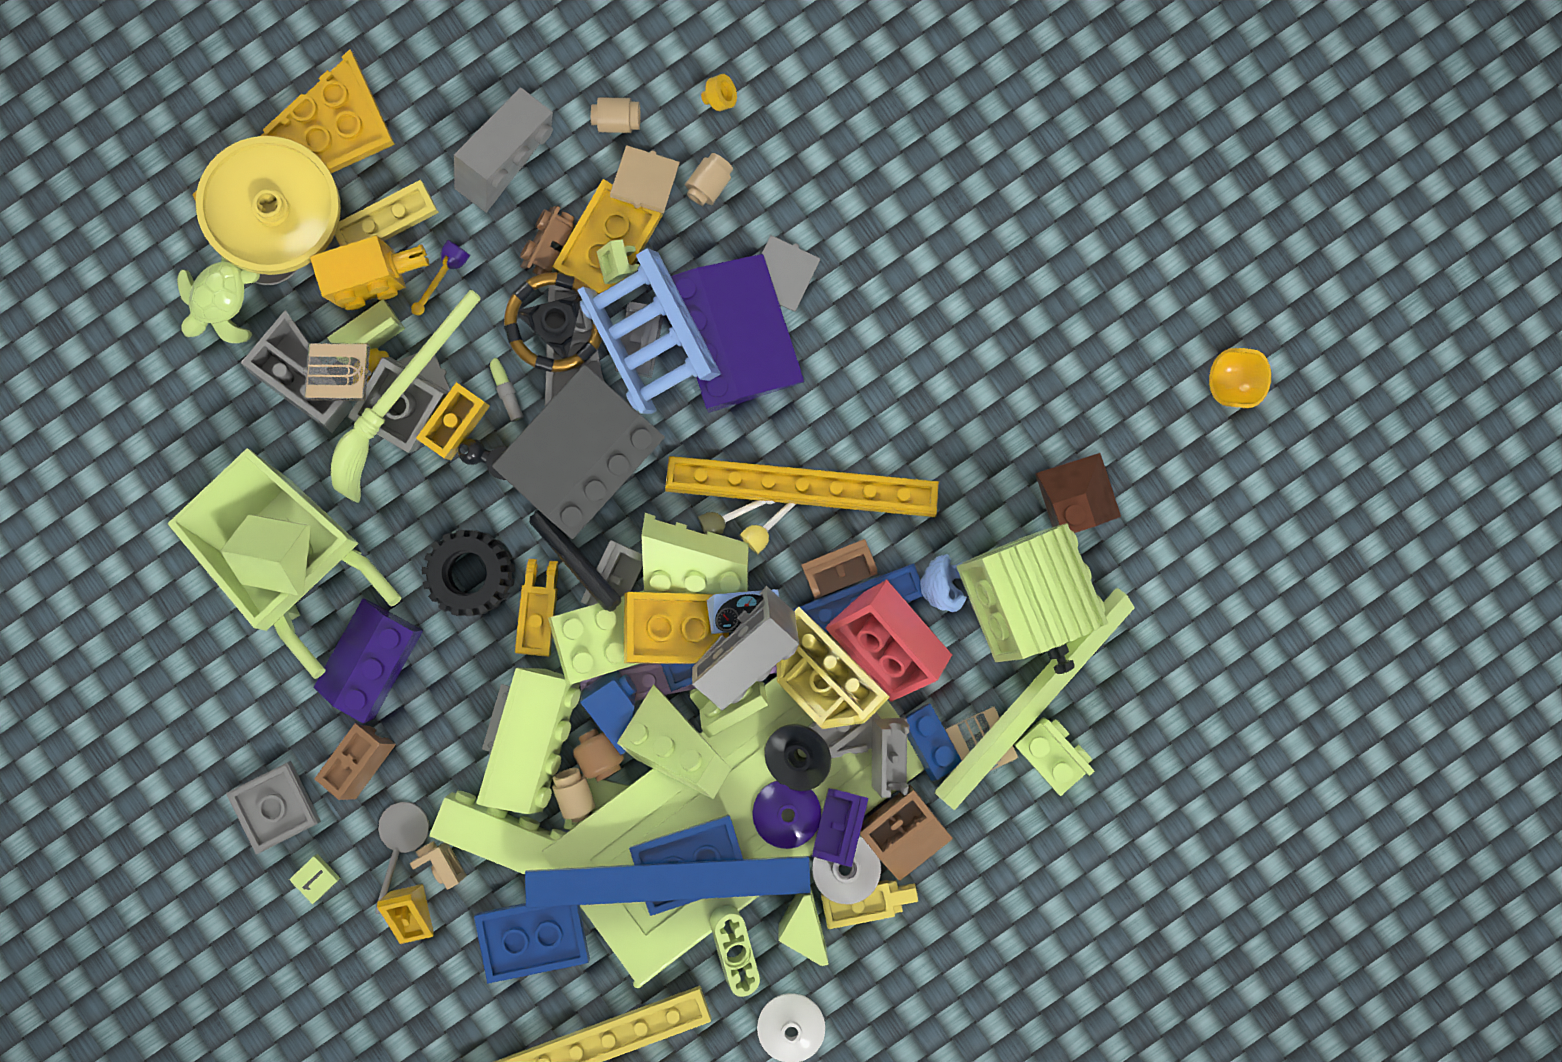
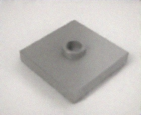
M291 761L226 793L256 855L321 822Z

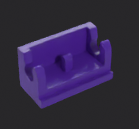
M828 788L811 856L852 867L869 798Z

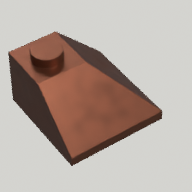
M1101 453L1035 473L1052 527L1067 523L1070 530L1076 533L1121 517Z

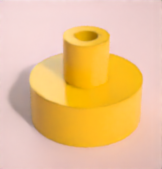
M720 74L707 80L705 91L702 92L701 98L704 104H710L716 111H723L735 106L737 92L731 78L726 74Z

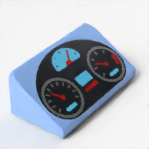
M773 589L772 591L779 597L778 589ZM761 591L714 594L706 600L711 634L734 632L742 623L737 619L744 610L750 614L764 599L759 594Z

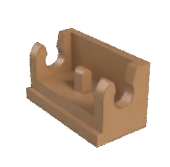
M865 539L801 565L815 599L878 574Z
M355 723L314 778L338 800L357 799L396 745L389 738L377 736L375 734L377 729L371 726Z

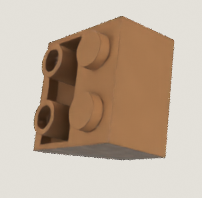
M911 784L909 785V793L907 795L899 792L865 819L860 831V835L899 881L953 839Z

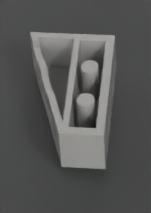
M767 586L759 593L764 599L750 614L744 610L737 619L742 623L727 638L721 635L692 667V685L722 711L731 703L739 702L750 686L756 681H763L778 662L782 659L790 658L798 648L799 637L795 612Z

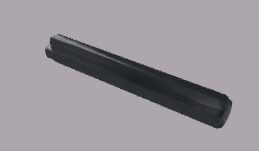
M536 510L529 518L530 524L601 607L609 612L614 611L621 604V597L569 537L542 512Z

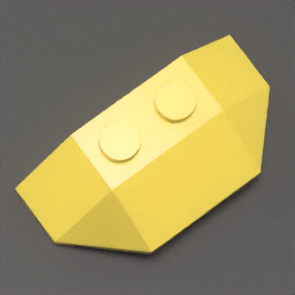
M798 607L794 612L799 645L790 658L782 659L776 664L777 682L822 729L865 723L890 697L834 639Z

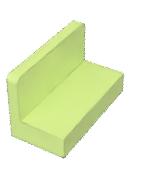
M382 299L327 338L331 344H367V352L369 349L380 347L405 328L389 304ZM336 357L340 363L345 365L349 363L348 357ZM350 357L349 365H354L358 359Z

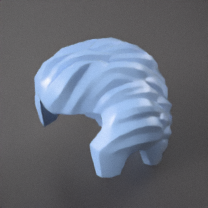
M948 554L936 557L930 562L929 567L926 568L925 574L920 580L921 593L931 606L942 611L957 612L961 609L967 597L953 584L955 578L961 579L956 567L957 565H951V558Z

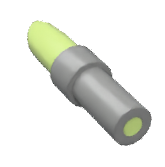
M494 358L490 362V369L497 385L498 395L503 400L511 422L520 420L524 416L516 399L515 389L512 382H509L500 361Z

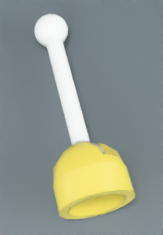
M787 503L763 527L759 525L747 527L739 535L744 542L749 543V548L758 555L769 542L768 530L796 504Z

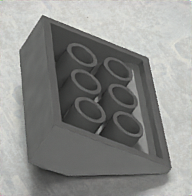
M583 364L492 464V467L571 539H574L662 442L665 436Z

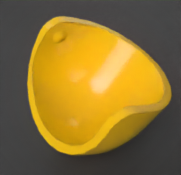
M1229 348L1223 351L1213 362L1209 374V385L1213 397L1220 404L1229 407L1252 408L1259 405L1267 396L1271 385V368L1268 359L1263 353L1254 349Z

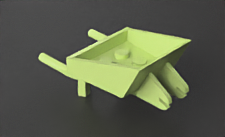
M248 448L168 522L170 528L253 628L267 631L274 624L281 640L314 679L323 675L325 669L295 634L292 620L300 616L295 603L335 565L343 560L361 571L390 606L396 605L401 600V596L369 559L361 555V552L353 549L359 544L292 480ZM248 515H258L311 525L303 595L298 596L240 584L221 550Z

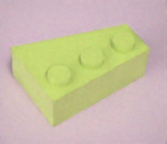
M645 513L642 529L644 592L687 594L748 592L749 543L708 531L707 534L686 529L687 525L678 522H676V525L655 520L654 515Z
M654 684L617 742L634 759L712 799L715 798L731 771L730 766Z

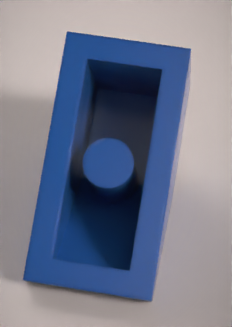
M617 670L605 674L584 688L580 703L620 755H622L626 751L617 742L632 720L637 689L628 675L622 676Z

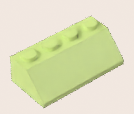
M515 669L476 804L524 814L543 812V809L551 799L552 791L550 785L553 775L557 773L561 764V756L559 754L562 744L568 738L571 730V723L569 722L571 713L580 699V682L567 685L563 674L548 669Z

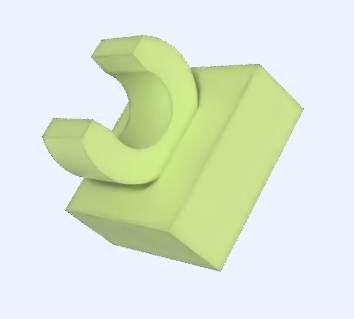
M614 240L608 242L597 251L605 284L618 283L627 275H631L638 270L637 267L640 265H630L627 256L636 251L634 246L624 247L623 240Z

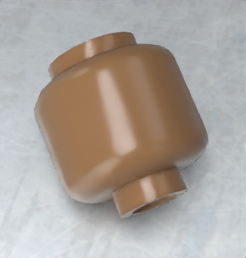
M597 728L578 737L581 744L575 747L573 755L586 778H595L599 782L621 770L619 764L624 760V754L620 755L603 732L599 734Z

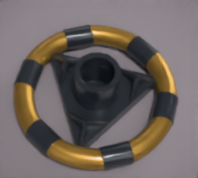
M559 272L540 274L524 281L513 292L507 303L504 315V329L508 342L514 352L524 362L537 369L548 372H563L577 368L586 363L596 353L602 342V337L592 320V331L588 341L574 355L568 357L580 309V301H582L580 294L521 310L519 308L534 290L544 286L555 285L574 290L577 293V290L581 287L591 288L574 276ZM517 315L562 359L555 360L537 355L528 349L522 341L517 324Z

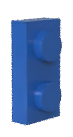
M925 704L904 717L909 724L907 738L931 781L940 779L959 765L962 760L931 704Z

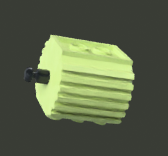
M1067 523L1022 537L956 566L995 662L1021 660L1047 651L1050 660L1057 659L1058 664L1053 667L1055 673H1067L1075 667L1073 660H1066L1065 655L1069 652L1066 643L1108 624L1104 614V603L1094 590L1091 582V571L1087 564L1083 562L1078 550L1077 537L1070 530Z

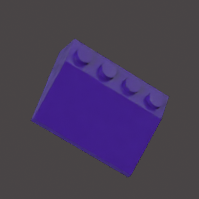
M763 254L697 267L671 276L721 375L710 381L701 380L698 376L696 377L708 413L804 383Z

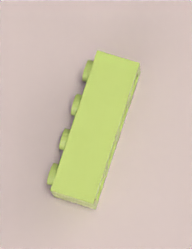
M457 791L456 793L451 792L444 798L429 836L525 874L526 870L553 869L541 852L567 832L559 829L548 831L539 827L540 823L532 818L521 816L518 819L508 815V810L478 805L474 795L464 791Z

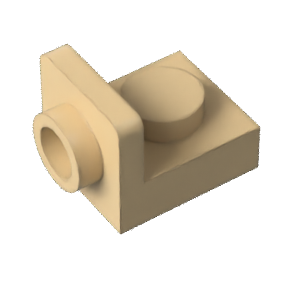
M432 841L416 851L418 857L410 863L412 869H415L430 860L433 864L431 870L438 883H443L447 890L459 884L467 876L452 848L445 842L437 846Z

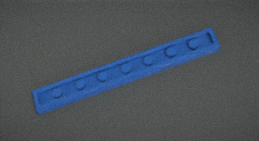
M913 563L799 607L828 633L825 628L836 616L863 592L885 580L889 581L906 602L923 597L921 593L920 578ZM661 664L671 692L692 684V667L695 664Z
M809 856L526 870V908L811 893Z

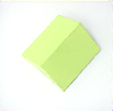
M248 515L222 548L221 553L240 584L301 596L304 593L311 525L258 515Z
M812 890L811 893L796 894L778 924V941L815 963L825 966L829 964L827 947Z

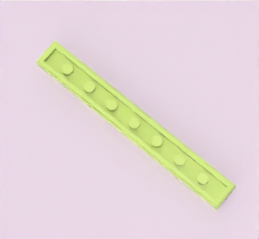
M1116 588L1103 602L1105 606L1104 614L1108 624L1066 643L1069 652L1065 655L1066 660H1073L1075 667L1067 673L1056 674L1053 667L1058 662L1057 659H1052L935 790V794L953 810L962 803L1135 607L1123 591Z

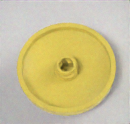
M251 137L228 146L217 154L206 167L196 192L197 219L210 245L231 264L257 274H283L311 263L310 256L324 252L331 243L340 220L339 192L326 165L305 146L281 137Z

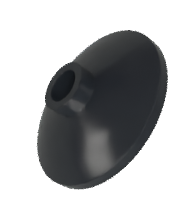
M799 724L785 725L777 729L766 743V765L771 775L780 784L786 785L792 790L807 791L818 787L827 778L831 769V753L825 740L813 729ZM798 749L802 750L806 757H801L798 754Z

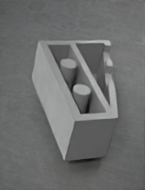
M520 87L454 154L455 190L487 213L540 144H544L553 132L551 127L553 112Z
M285 310L242 360L241 364L253 376L329 432L333 433L353 409V406L347 398H305L306 385L338 384L333 377H308L307 384V375L331 374L326 367H309L308 373V364H324L319 357H310L309 362L310 344Z

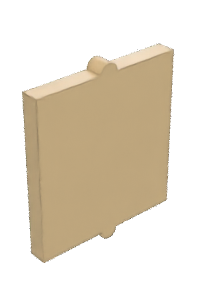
M626 145L610 197L631 203L635 208L644 207L664 214L680 162L656 155L655 151L649 153Z

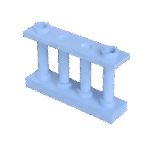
M647 248L636 255L640 266L637 267L638 271L600 294L586 287H581L577 291L582 298V301H580L582 311L587 318L593 320L629 390L626 393L629 403L636 411L639 410L640 413L652 414L657 411L651 400L653 397L692 375L694 377L698 376L701 380L710 381L721 375L659 253ZM645 283L647 285L651 284L656 294L653 298L654 302L613 325L604 307ZM660 314L663 316L667 315L672 325L669 328L670 332L635 353L628 355L620 337ZM676 344L683 346L688 356L685 359V363L644 386L635 368Z

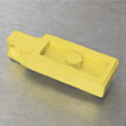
M897 880L879 881L871 895L854 904H839L829 900L821 893L828 929L895 917L896 913L903 912V904L918 902L915 883L898 886Z

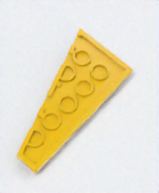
M348 50L341 57L343 60L330 72L327 70L318 78L320 81L305 95L301 94L272 120L263 129L264 133L261 135L286 138L305 146L321 159L330 173H334L395 145L357 59L351 50ZM197 190L192 194L193 197H194V199H195V201H196V192H197Z

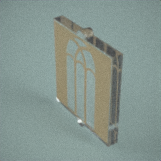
M309 343L307 367L303 369V373L306 374L304 399L366 401L367 378L371 375V371L368 369L370 345L367 343Z
M992 704L973 714L967 712L964 718L944 727L961 760L967 756L1000 719L995 705ZM1014 745L1011 746L988 773L992 772L995 774L998 768L1019 759Z

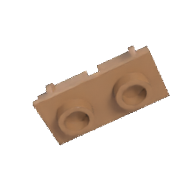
M559 206L550 207L549 211L544 209L535 225L539 230L534 240L529 239L520 254V258L524 259L520 267L528 269L533 265L534 269L532 272L536 275L551 273L552 266L560 252L550 247L553 241L564 247L575 226L572 224L575 218L566 212H562L561 216L557 215L560 210Z

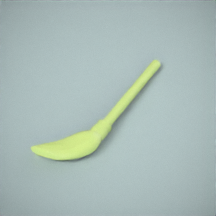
M473 290L468 291L372 409L365 408L362 416L358 417L355 421L354 429L347 432L339 440L332 457L331 479L333 488L340 494L354 502H360V479L369 452V439L373 438L381 425L385 423L383 417L480 301V296Z

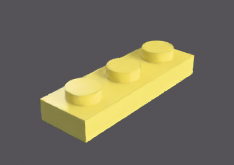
M419 180L339 221L335 237L340 247L375 235L385 241L434 216L439 211L425 184Z

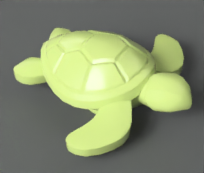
M222 256L221 262L212 264L204 269L195 281H193L188 270H181L177 278L178 289L182 300L190 308L189 316L181 325L184 335L186 337L199 336L206 330L208 323H211L218 336L229 343L247 342L251 338L252 333L247 329L237 326L230 319L242 307L244 284L255 283L259 279L260 274L241 270V268L231 264Z

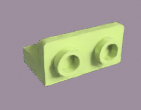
M756 681L747 689L744 697L739 702L731 703L723 711L697 688L690 691V698L700 710L701 729L708 738L768 706L763 681Z
M1042 717L1013 745L1056 793L1062 796L1085 774L1090 776L1095 772L1089 765L1092 758L1080 745L1073 748L1065 739L1069 735L1068 731L1056 719L1050 722Z

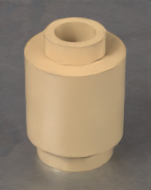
M598 97L597 104L591 105V124L597 125L598 132L631 133L632 130H640V102H632L631 98Z
M711 153L708 158H703L685 183L686 188L689 190L687 192L688 197L701 206H704L705 203L713 205L730 181L733 167L728 161L715 153Z
M579 768L566 769L553 777L554 785L552 789L563 818L571 819L572 822L585 820L596 807L586 777L580 773Z

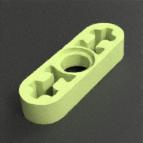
M724 905L712 913L710 927L726 982L735 995L744 997L752 994L758 988L760 977L745 922L734 906ZM731 919L729 924L733 932L727 934L724 929L725 921ZM735 945L743 946L739 955L727 957V952L731 947ZM740 968L745 972V980L740 982L741 978L737 970Z

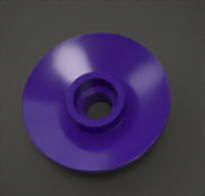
M776 780L765 786L757 795L752 811L753 823L758 834L770 845L783 849L796 848L808 842L816 833L821 820L820 803L812 789L796 791L789 789L788 786L780 784ZM787 808L794 811V817L791 821H784L781 816L782 812Z

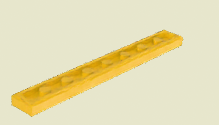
M669 456L665 491L935 517L937 514L939 481Z

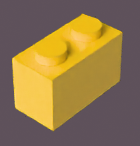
M456 382L416 439L444 459L452 460L458 452L461 442L468 438L490 405Z

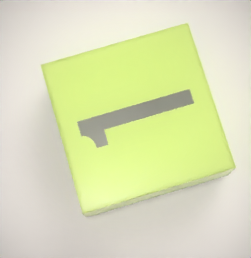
M316 854L289 880L311 904H314L341 878Z

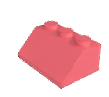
M888 580L863 592L825 628L841 647L888 694L890 702L938 681L952 657L950 651Z

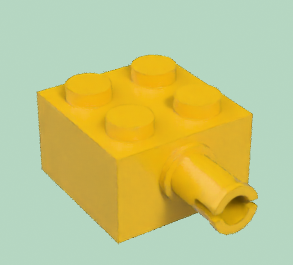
M377 235L310 256L322 297L346 310L359 309L366 305L365 301L373 298L386 300L397 296L398 290L406 288L402 273L430 265L429 259L425 258L427 253L422 244L395 253L394 249Z

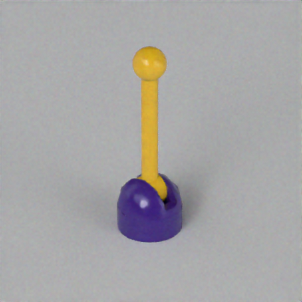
M450 240L446 241L440 252L443 266L419 302H415L411 306V311L414 315L419 316L424 313V305L449 269L461 268L471 256Z

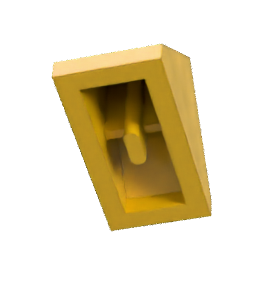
M423 884L390 891L377 902L379 912L400 944L433 937V926Z

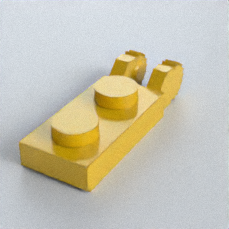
M529 558L526 568L525 585H522L515 653L549 657L551 656L553 635L548 618L555 616L558 592L556 588L558 561H549L546 571V587L534 586L538 573L537 559Z

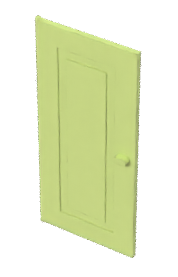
M776 676L765 684L768 706L711 738H708L703 731L700 733L731 768L714 799L655 769H651L541 853L553 869L634 865L629 849L630 846L730 815L743 859L811 857L817 831L808 842L799 847L791 849L778 848L767 843L758 834L753 823L752 811L755 799L760 791L771 782L776 781L768 770L765 761V747L769 737L777 729L785 725L799 724L808 727L814 720L777 682ZM888 700L876 711L881 719L900 718ZM908 738L906 783L924 770ZM798 749V754L801 757H806V754ZM868 749V752L846 753L842 757L832 758L831 769L827 778L818 787L812 789L819 800L821 815L828 788L869 798L865 815L886 799L881 798L872 787V749ZM789 808L785 809L781 815L784 821H791L794 817V811ZM759 896L701 899L652 916L649 915L646 902L580 905V907L634 979L633 986L640 988L712 933L710 917L717 908L731 905L739 912Z

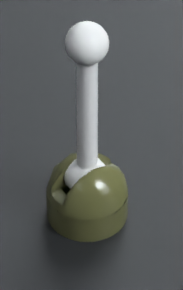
M756 500L724 516L716 512H706L697 518L704 534H707L708 531L721 535L727 521L766 503L774 504L775 502Z

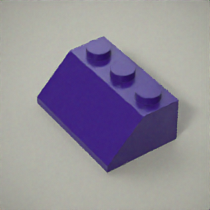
M362 598L325 665L324 674L318 678L313 688L334 708L362 723L374 720L423 630L366 598Z

